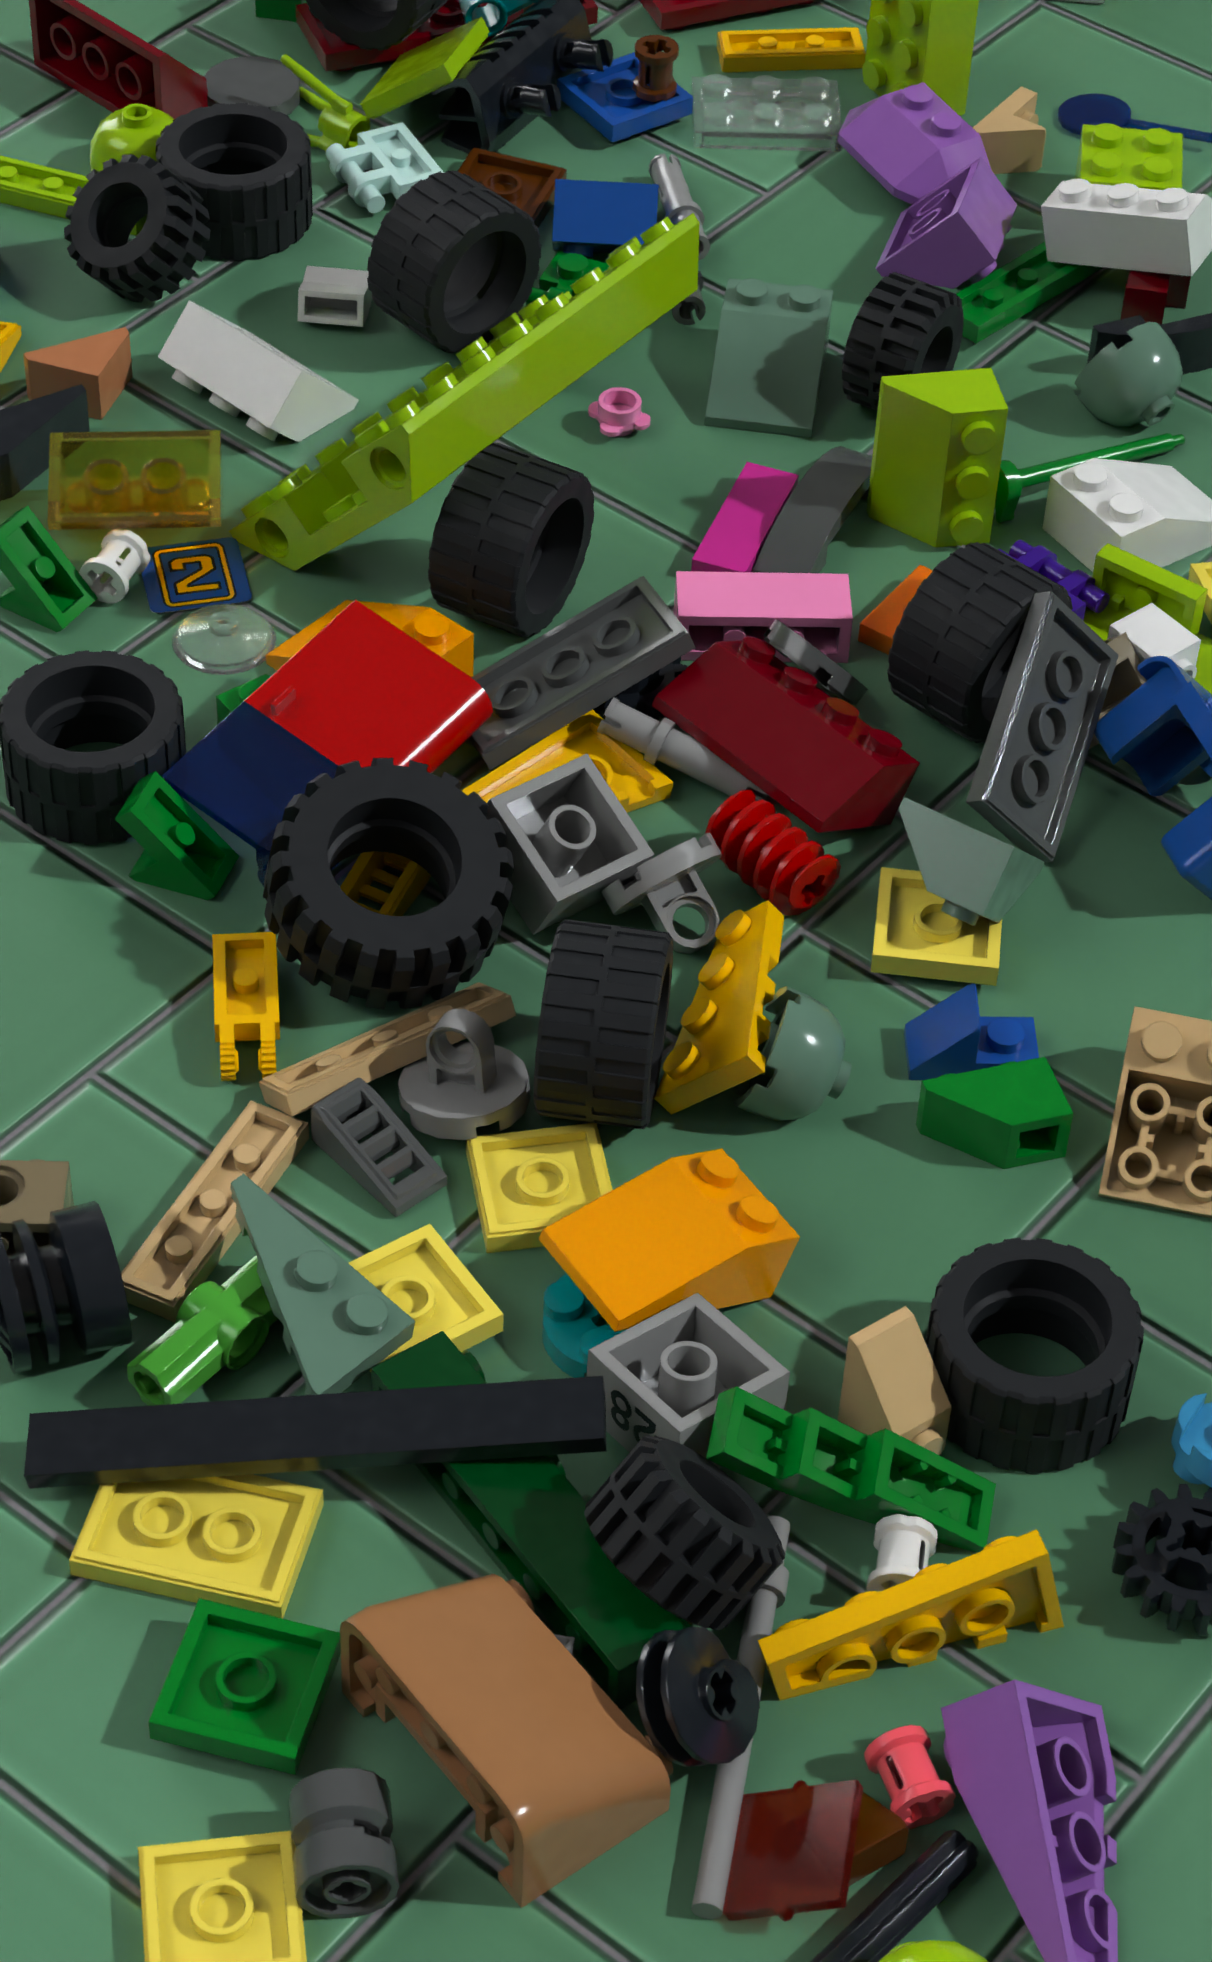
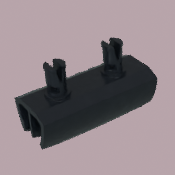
M538 0L470 57V60L464 64L452 83L431 92L435 96L450 88H455L456 90L439 113L440 119L450 120L442 136V143L467 154L470 153L472 148L497 152L539 115L552 117L550 111H559L561 93L557 87L558 78L584 69L604 72L603 66L611 67L613 61L612 45L606 39H591L585 8L580 0Z

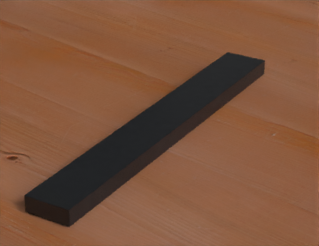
M603 1376L30 1413L24 1477L29 1489L606 1452L605 1385Z

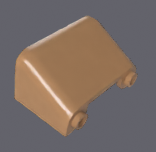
M490 1574L371 1605L341 1622L340 1647L343 1694L363 1718L375 1710L384 1723L397 1717L476 1811L475 1832L484 1843L493 1838L496 1845L507 1855L509 1865L498 1872V1881L521 1908L669 1810L671 1787L668 1776L673 1773L672 1762L668 1761L653 1745L648 1734L643 1736L540 1620L535 1614L530 1597L517 1581L510 1579L506 1582L502 1577Z

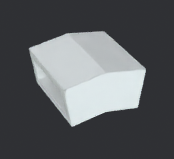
M307 266L303 282L298 289V321L363 327L372 301V292L369 290L367 282L369 271Z

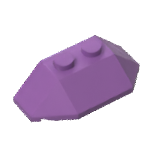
M924 82L882 95L851 109L838 133L837 142L892 196L910 204L920 200L980 157L991 169L981 135Z

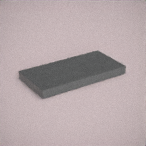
M644 576L639 577L471 677L488 694L492 702L493 713L469 737V740L489 770H492L696 647L689 632Z
M1052 591L1034 594L966 800L968 805L1020 850L1045 863L1053 862L1119 656Z

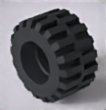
M133 154L123 155L120 163L112 158L103 162V170L100 172L93 169L86 176L88 179L87 184L83 188L78 186L73 196L77 198L74 206H68L65 217L71 220L68 226L64 227V237L71 242L67 247L70 257L77 261L76 265L83 272L122 298L127 297L133 302L142 303L145 297L153 302L162 299V294L165 290L170 294L179 290V282L183 278L189 281L196 271L192 268L196 261H203L206 251L202 249V244L210 239V229L204 225L210 218L208 210L201 205L203 202L201 196L161 163H157L152 158L144 155L139 159ZM147 215L146 222L140 233L127 243L135 224Z
M896 272L890 273L888 277L885 276L881 279L859 309L845 346L842 365V388L847 399L877 411L882 376L952 371L959 353L963 334L964 314L960 297L950 291Z
M644 1436L585 1505L586 1510L584 1513L590 1526L589 1528L600 1548L614 1566L636 1588L656 1604L675 1616L701 1627L713 1630H722L724 1627H727L785 1558V1551L772 1523L743 1488L702 1455L682 1444L663 1437Z

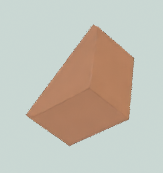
M126 327L23 353L29 400L82 384L87 393L88 417L99 420L104 418L133 377L130 335Z

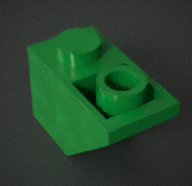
M1040 1057L1019 1062H1006L998 1066L963 1073H949L937 1078L922 1080L916 1126L919 1133L1002 1169H1008L1065 1157L1074 1113L1046 1057Z

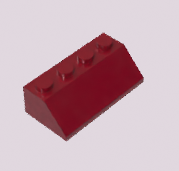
M29 0L34 65L112 113L127 105L140 103L161 110L176 119L182 114L190 113L191 110L208 107L206 78L77 0Z
M746 636L743 640L715 642L656 695L652 703L656 710L675 722L677 726L818 833L890 825L920 762L901 749L902 742L897 737L886 731L873 729L858 717L860 713L856 707L844 700L827 695L816 687L817 680L815 677L799 668L789 667L774 656L776 650L770 644L755 637Z

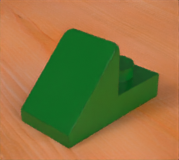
M28 505L15 512L0 525V570L12 584L0 595V607L50 630L59 632L98 599Z
M156 771L139 780L115 818L144 848V851L129 873V877L137 882L208 901L217 895L239 858V855Z

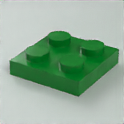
M199 1598L148 1721L150 1739L296 1775L341 1654L340 1633Z

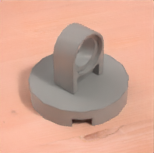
M710 833L704 834L699 838V841L695 837L636 867L638 872L634 874L635 880L623 885L621 880L617 879L602 891V895L614 916L643 904L656 930L668 932L673 938L674 951L685 954L698 952L714 939L720 919L716 906L699 878L698 873L720 859L722 853ZM690 907L699 911L705 921V931L702 937L689 940L678 935L672 923L673 915L677 909Z
M452 1009L444 1013L427 1037V1056L406 1065L398 1081L400 1106L402 1111L406 1110L410 1114L411 1125L417 1131L440 1139L477 1138L476 1127L490 1125L499 1121L500 1131L512 1126L526 1112L531 1098L529 1075L524 1061L511 1050L494 1045L492 1031L486 1021L475 1012L466 1009ZM454 1031L460 1033L470 1042L464 1041L451 1045L447 1039L446 1032Z

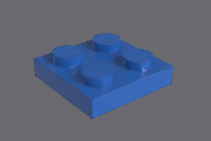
M635 52L613 59L611 67L603 66L604 72L584 69L557 79L561 100L612 143L628 139L632 135L657 126L667 125L671 121L691 115L693 112V96L678 84L676 94L669 100L651 102L636 96V92L633 90V80L638 76L639 60L635 56Z

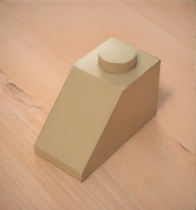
M904 1306L849 1336L838 1421L865 1435H870L886 1428L940 1455L946 1445L951 1404L914 1314Z

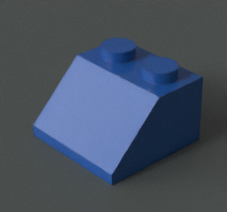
M555 179L553 250L577 253L588 259H593V253H611L635 236L641 245L645 242L640 234L657 223L659 184Z

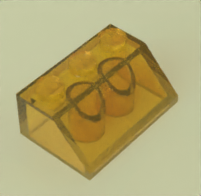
M220 430L50 433L48 530L221 527L224 512Z

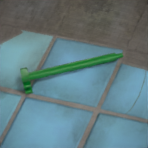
M1165 433L1022 469H1017L1011 461L1002 460L994 507L996 509V520L998 523L1013 520L1022 488L1050 482V476L1092 458L1131 462L1171 452L1174 446L1184 444L1185 438L1182 434L1172 436L1170 433Z

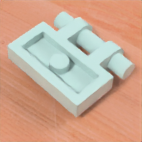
M403 122L357 133L358 146L345 149L341 144L334 143L326 150V158L330 161V171L339 182L348 184V193L358 206L366 207L370 213H378L384 208L385 199L382 194L391 192L398 199L421 179L425 180L428 176L437 172L444 173Z

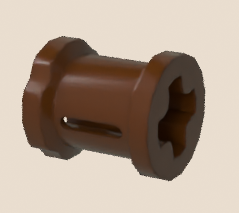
M663 35L644 36L635 43L634 52L639 60L638 76L633 80V90L636 92L637 97L646 101L669 100L677 92V83L673 78V61L679 55L678 43L674 39Z

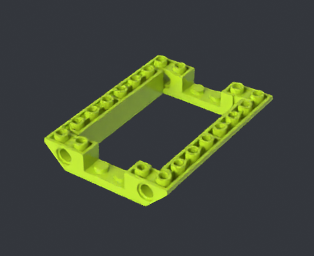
M694 213L674 225L667 216L640 234L645 242L641 245L635 236L618 247L605 260L609 265L608 269L602 272L598 266L570 285L576 294L575 296H572L567 291L548 300L546 295L543 294L518 311L523 320H520L515 312L489 330L495 338L487 344L481 336L455 354L461 362L455 368H452L447 361L424 376L421 380L427 387L418 394L412 386L388 402L386 405L392 412L390 415L383 419L377 411L352 428L351 431L356 438L347 445L341 437L316 454L315 457L320 465L314 470L310 471L307 465L303 464L281 479L273 489L264 492L240 510L246 519L229 530L231 536L237 542L296 571L412 504L698 290L699 221Z

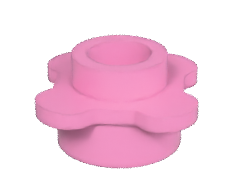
M615 387L607 389L600 394L598 401L592 402L588 407V415L598 420L600 432L609 437L626 436L631 434L634 429L645 430L650 426L651 420L648 414L641 412L642 400L640 395L628 388Z

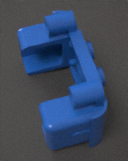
M1154 656L1144 660L1137 666V670L1147 681L1098 720L1094 734L1111 763L1114 765L1121 758L1135 769L1149 794L1156 797L1166 793L1199 765L1212 777V694L1172 659L1165 656ZM1210 797L1162 837L1161 845L1180 876L1212 900V797Z

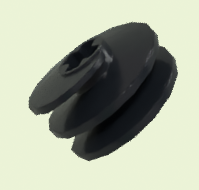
M688 1627L681 1630L657 1632L643 1646L637 1665L636 1697L642 1723L653 1745L670 1762L688 1768L706 1764L730 1763L745 1752L757 1728L760 1708L758 1686L745 1666L737 1660L730 1659L719 1638L705 1627Z

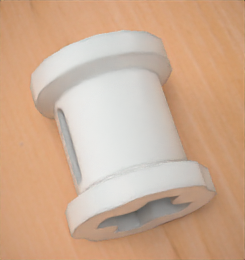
M112 529L103 538L100 553L96 557L85 561L79 571V574L98 597L97 600L108 604L117 603L125 597L129 589V580L134 574L144 571L151 560L147 544L140 536L130 530ZM128 548L130 553L124 560L121 559L119 556ZM105 572L110 574L105 583L100 582Z
M895 1514L886 1516L876 1523L873 1544L878 1550L877 1566L867 1579V1591L880 1592L912 1579L919 1571L928 1567L929 1557L935 1553L938 1537L937 1530L930 1522L917 1516Z

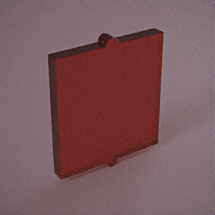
M857 1779L808 1786L805 1781L800 1780L793 1785V1788L743 1794L723 1907V1914L729 1921L779 1916L782 1921H789L795 1913L846 1908L863 1787Z

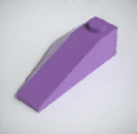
M1014 1679L942 1707L941 1712L946 1734L944 1753L952 1769L954 1783L1044 1961L1118 1962L1117 1910L1112 1900L1104 1892V1869L1117 1865V1841L1108 1834L1104 1835V1805L1116 1801V1775L1102 1706Z

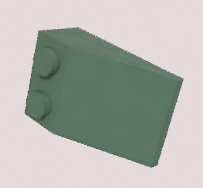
M728 278L719 323L705 425L807 438L812 437L829 342L833 290L817 289L810 285L791 286L765 283L752 278L744 280Z

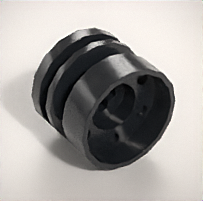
M91 1201L50 1212V1245L42 1247L37 1246L32 1231L23 1219L12 1221L15 1254L7 1255L0 1236V1346L6 1354L12 1372L16 1374L31 1370L32 1360L28 1337L37 1336L44 1359L48 1365L58 1363L60 1358L59 1329L70 1326L78 1344L86 1355L130 1344L132 1330L126 1293L113 1242L99 1204L96 1201Z

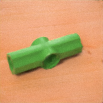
M254 1256L222 1285H218L213 1281H207L197 1286L181 1305L176 1316L175 1325L127 1365L128 1381L135 1387L145 1404L148 1406L181 1404L223 1366L233 1371L241 1369L258 1354L268 1335L269 1326L279 1318L274 1316L258 1276L257 1256Z

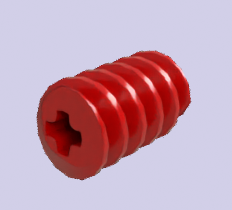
M752 789L741 790L727 798L709 819L705 834L710 833L722 853L720 860L723 861L730 871L737 873L745 884L755 888L761 898L769 900L783 915H799L810 910L824 899L839 877L841 869L839 860L830 854L824 855L823 846L813 840L808 841L806 832L796 826L792 827L790 818L784 814L776 813L775 807L771 802L764 799L756 801V795Z

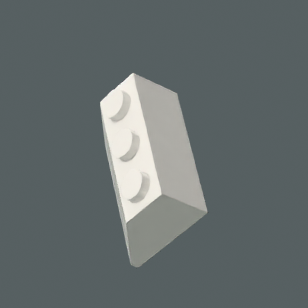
M1071 179L1062 181L1041 205L1047 261L1192 277L1212 251V198L1207 194L1187 193L1186 190L1181 188L1155 190L1138 188L1131 183H1121L1112 186L1091 184L1085 179Z
M190 300L158 355V358L176 369L172 375L174 380L199 394L203 387L212 391L213 393L208 400L210 403L234 417H237L240 411L248 414L250 418L246 426L272 441H275L280 433L300 442L354 410L359 401L354 396L248 330Z

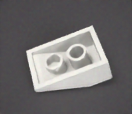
M1092 458L1050 476L1042 529L1092 572L1096 554L1107 543L1163 568L1212 546V499L1172 466Z

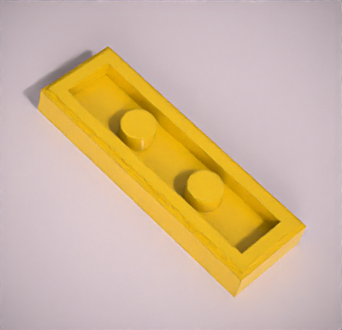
M859 28L717 32L716 47L722 73L861 69L865 62L866 53Z

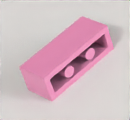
M676 571L673 614L689 632L696 647L681 656V660L695 661L709 647L719 641L743 640L746 636L763 640L765 638L763 636L773 621L777 619L835 663H848L853 621L848 574ZM776 650L774 656L782 662H792Z

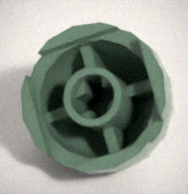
M1147 322L1127 331L1133 340L1117 349L1113 342L1108 344L1084 367L1076 378L1075 385L1079 390H1074L1075 395L1099 421L1114 427H1133L1144 421L1151 426L1164 419L1174 408L1171 399L1175 396L1181 384L1183 375L1181 360L1172 340L1156 322Z
M785 986L776 992L774 999L765 1008L766 1011L776 1015L771 1022L769 1039L758 1045V1051L766 1057L765 1073L734 1086L733 1091L741 1095L734 1101L735 1107L775 1121L801 1119L815 1112L827 1096L837 1099L847 1084L852 1067L851 1063L842 1060L846 1041L838 1019L827 1006L816 999Z

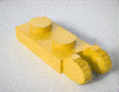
M273 932L212 934L215 1042H220L221 1081L236 1080V1073L239 1071L238 1050L235 1049V1041L261 1040V1047L258 1049V1069L262 1072V1078L277 1072L275 1040H280L276 934Z

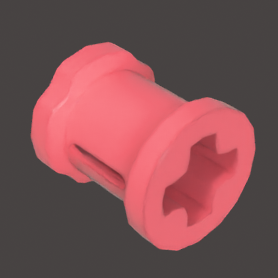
M917 1725L901 1726L885 1732L873 1740L864 1752V1759L868 1769L875 1774H879L891 1799L890 1810L901 1817L909 1829L933 1823L943 1817L953 1808L956 1797L952 1785L947 1781L940 1780L928 1751L931 1747V1740L926 1729Z

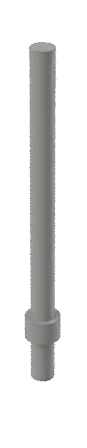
M767 1516L782 1543L786 1555L790 1523L779 1516ZM784 1560L747 1603L737 1661L749 1670L757 1683L759 1703L766 1664L757 1640L772 1634L776 1608L782 1606L785 1602L789 1572L784 1567ZM753 1738L745 1752L730 1763L717 1765L691 1907L695 1915L704 1919H718L723 1913Z

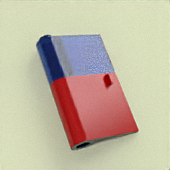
M354 600L163 774L162 778L181 797L256 849V861L259 868L257 875L264 887L276 826L282 822L284 809L294 795L305 794L308 782L323 773H328L333 779L335 778L337 766L352 761H359L361 768L369 767L373 758H393V765L409 767L410 760L428 765L427 772L432 774L491 717L493 713L492 702L481 685L469 675L357 600Z

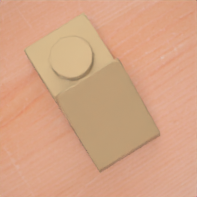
M1020 86L973 127L981 135L988 161L994 174L1034 172L1042 167L1046 129L1038 125V115L1035 114L1037 92Z

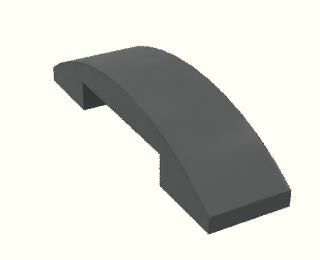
M843 446L832 448L823 454L803 476L782 508L761 549L753 572L820 573L826 564L829 543L860 499L868 500L872 456Z

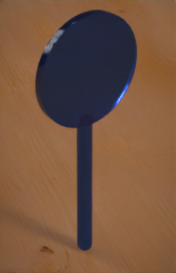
M1106 94L1078 95L1066 100L1058 110V121L1061 126L1078 135H1081L1083 124L1099 125L1110 123L1120 128L1140 130L1162 128L1172 133H1183V138L1212 143V133L1131 119V109L1128 104L1119 98Z

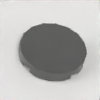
M263 56L236 57L212 66L203 76L206 78L208 88V107L221 103H247L248 105L269 107L271 110L289 115L299 104L300 80L279 60Z
M775 619L764 633V641L784 657L789 658L802 670L815 677L818 683L841 700L856 706L868 690L851 674L779 620Z

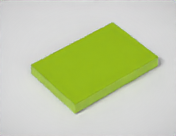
M482 16L401 54L360 103L367 118H372L373 120L452 83L464 64L470 60V57L474 55L488 37L490 31Z

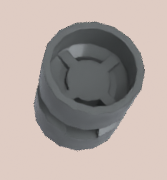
M334 1768L314 1773L302 1779L291 1789L289 1796L291 1838L296 1846L293 1856L295 1894L300 1907L313 1915L327 1918H352L367 1915L385 1907L396 1897L399 1888L396 1850L390 1838L393 1830L390 1789L386 1780L374 1772L359 1768Z

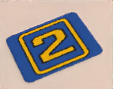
M226 537L148 547L151 560L141 574L152 612L166 613L244 603L252 599L239 545L235 538Z

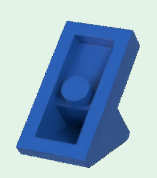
M976 984L965 986L905 1024L904 1039L909 1080H927L949 1073L957 1074L998 1066L1011 1061L1019 1062L1039 1058L1034 1017L980 1016Z

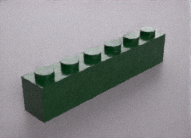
M444 1331L371 1368L372 1391L486 1383L484 1373L476 1358L469 1351L460 1352ZM545 1455L415 1464L506 1578L517 1581L524 1588L531 1599L535 1614L548 1629L556 1635L575 1637L574 1658L621 1710L637 1701L636 1674L643 1646L657 1632L681 1630L693 1627V1624L675 1616L652 1601L636 1588L609 1560L600 1548L585 1518V1505L592 1497L587 1494L581 1496L568 1481L558 1456Z

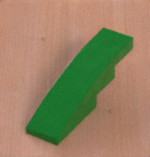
M737 1386L719 1393L706 1456L707 1460L775 1490L876 1525L884 1517L895 1514L917 1516L930 1522L938 1532V1543L973 1552H980L987 1546L995 1483L886 1428L870 1435H865L811 1407L796 1414H791Z

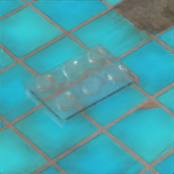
M713 74L707 77H692L691 95L693 96L692 125L694 148L841 152V145L837 142L838 133L842 127L837 80H825L821 77L777 79L768 75L755 78H729L720 74Z

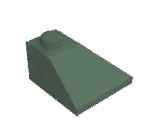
M903 797L899 806V811L927 891L945 899L940 911L975 926L980 915L999 923L1039 875L1045 863L1010 844L908 798Z

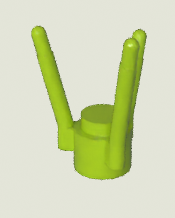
M282 55L281 62L322 97L320 98L304 87H300V97L322 112L318 120V129L323 132V135L320 137L308 134L310 146L324 151L334 143L341 144L345 149L358 146L357 133L369 131L371 128L370 120L367 116L355 111L352 103L335 94L289 55Z

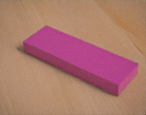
M746 462L692 558L691 571L753 572L757 558L777 517L798 485L799 475Z

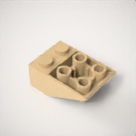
M1134 1006L1098 1196L1212 1218V1021Z

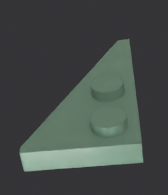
M244 1173L231 1182V1198L236 1203L235 1216L243 1236H249L256 1253L258 1276L274 1316L279 1318L283 1324V1340L290 1356H296L306 1382L305 1395L343 1392L370 1371L372 1367L379 1364L412 1338L415 1325L414 1319Z

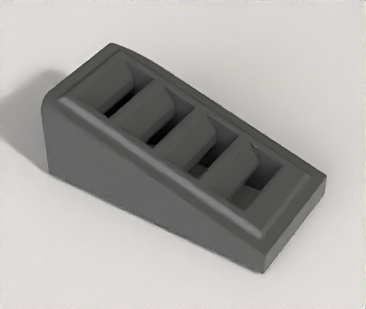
M356 1078L312 1107V1141L395 1217L447 1185V1175L381 1096L362 1078ZM369 1133L374 1135L361 1144L357 1142ZM391 1151L393 1155L377 1165L374 1163V1161ZM408 1167L414 1172L395 1185L389 1180Z

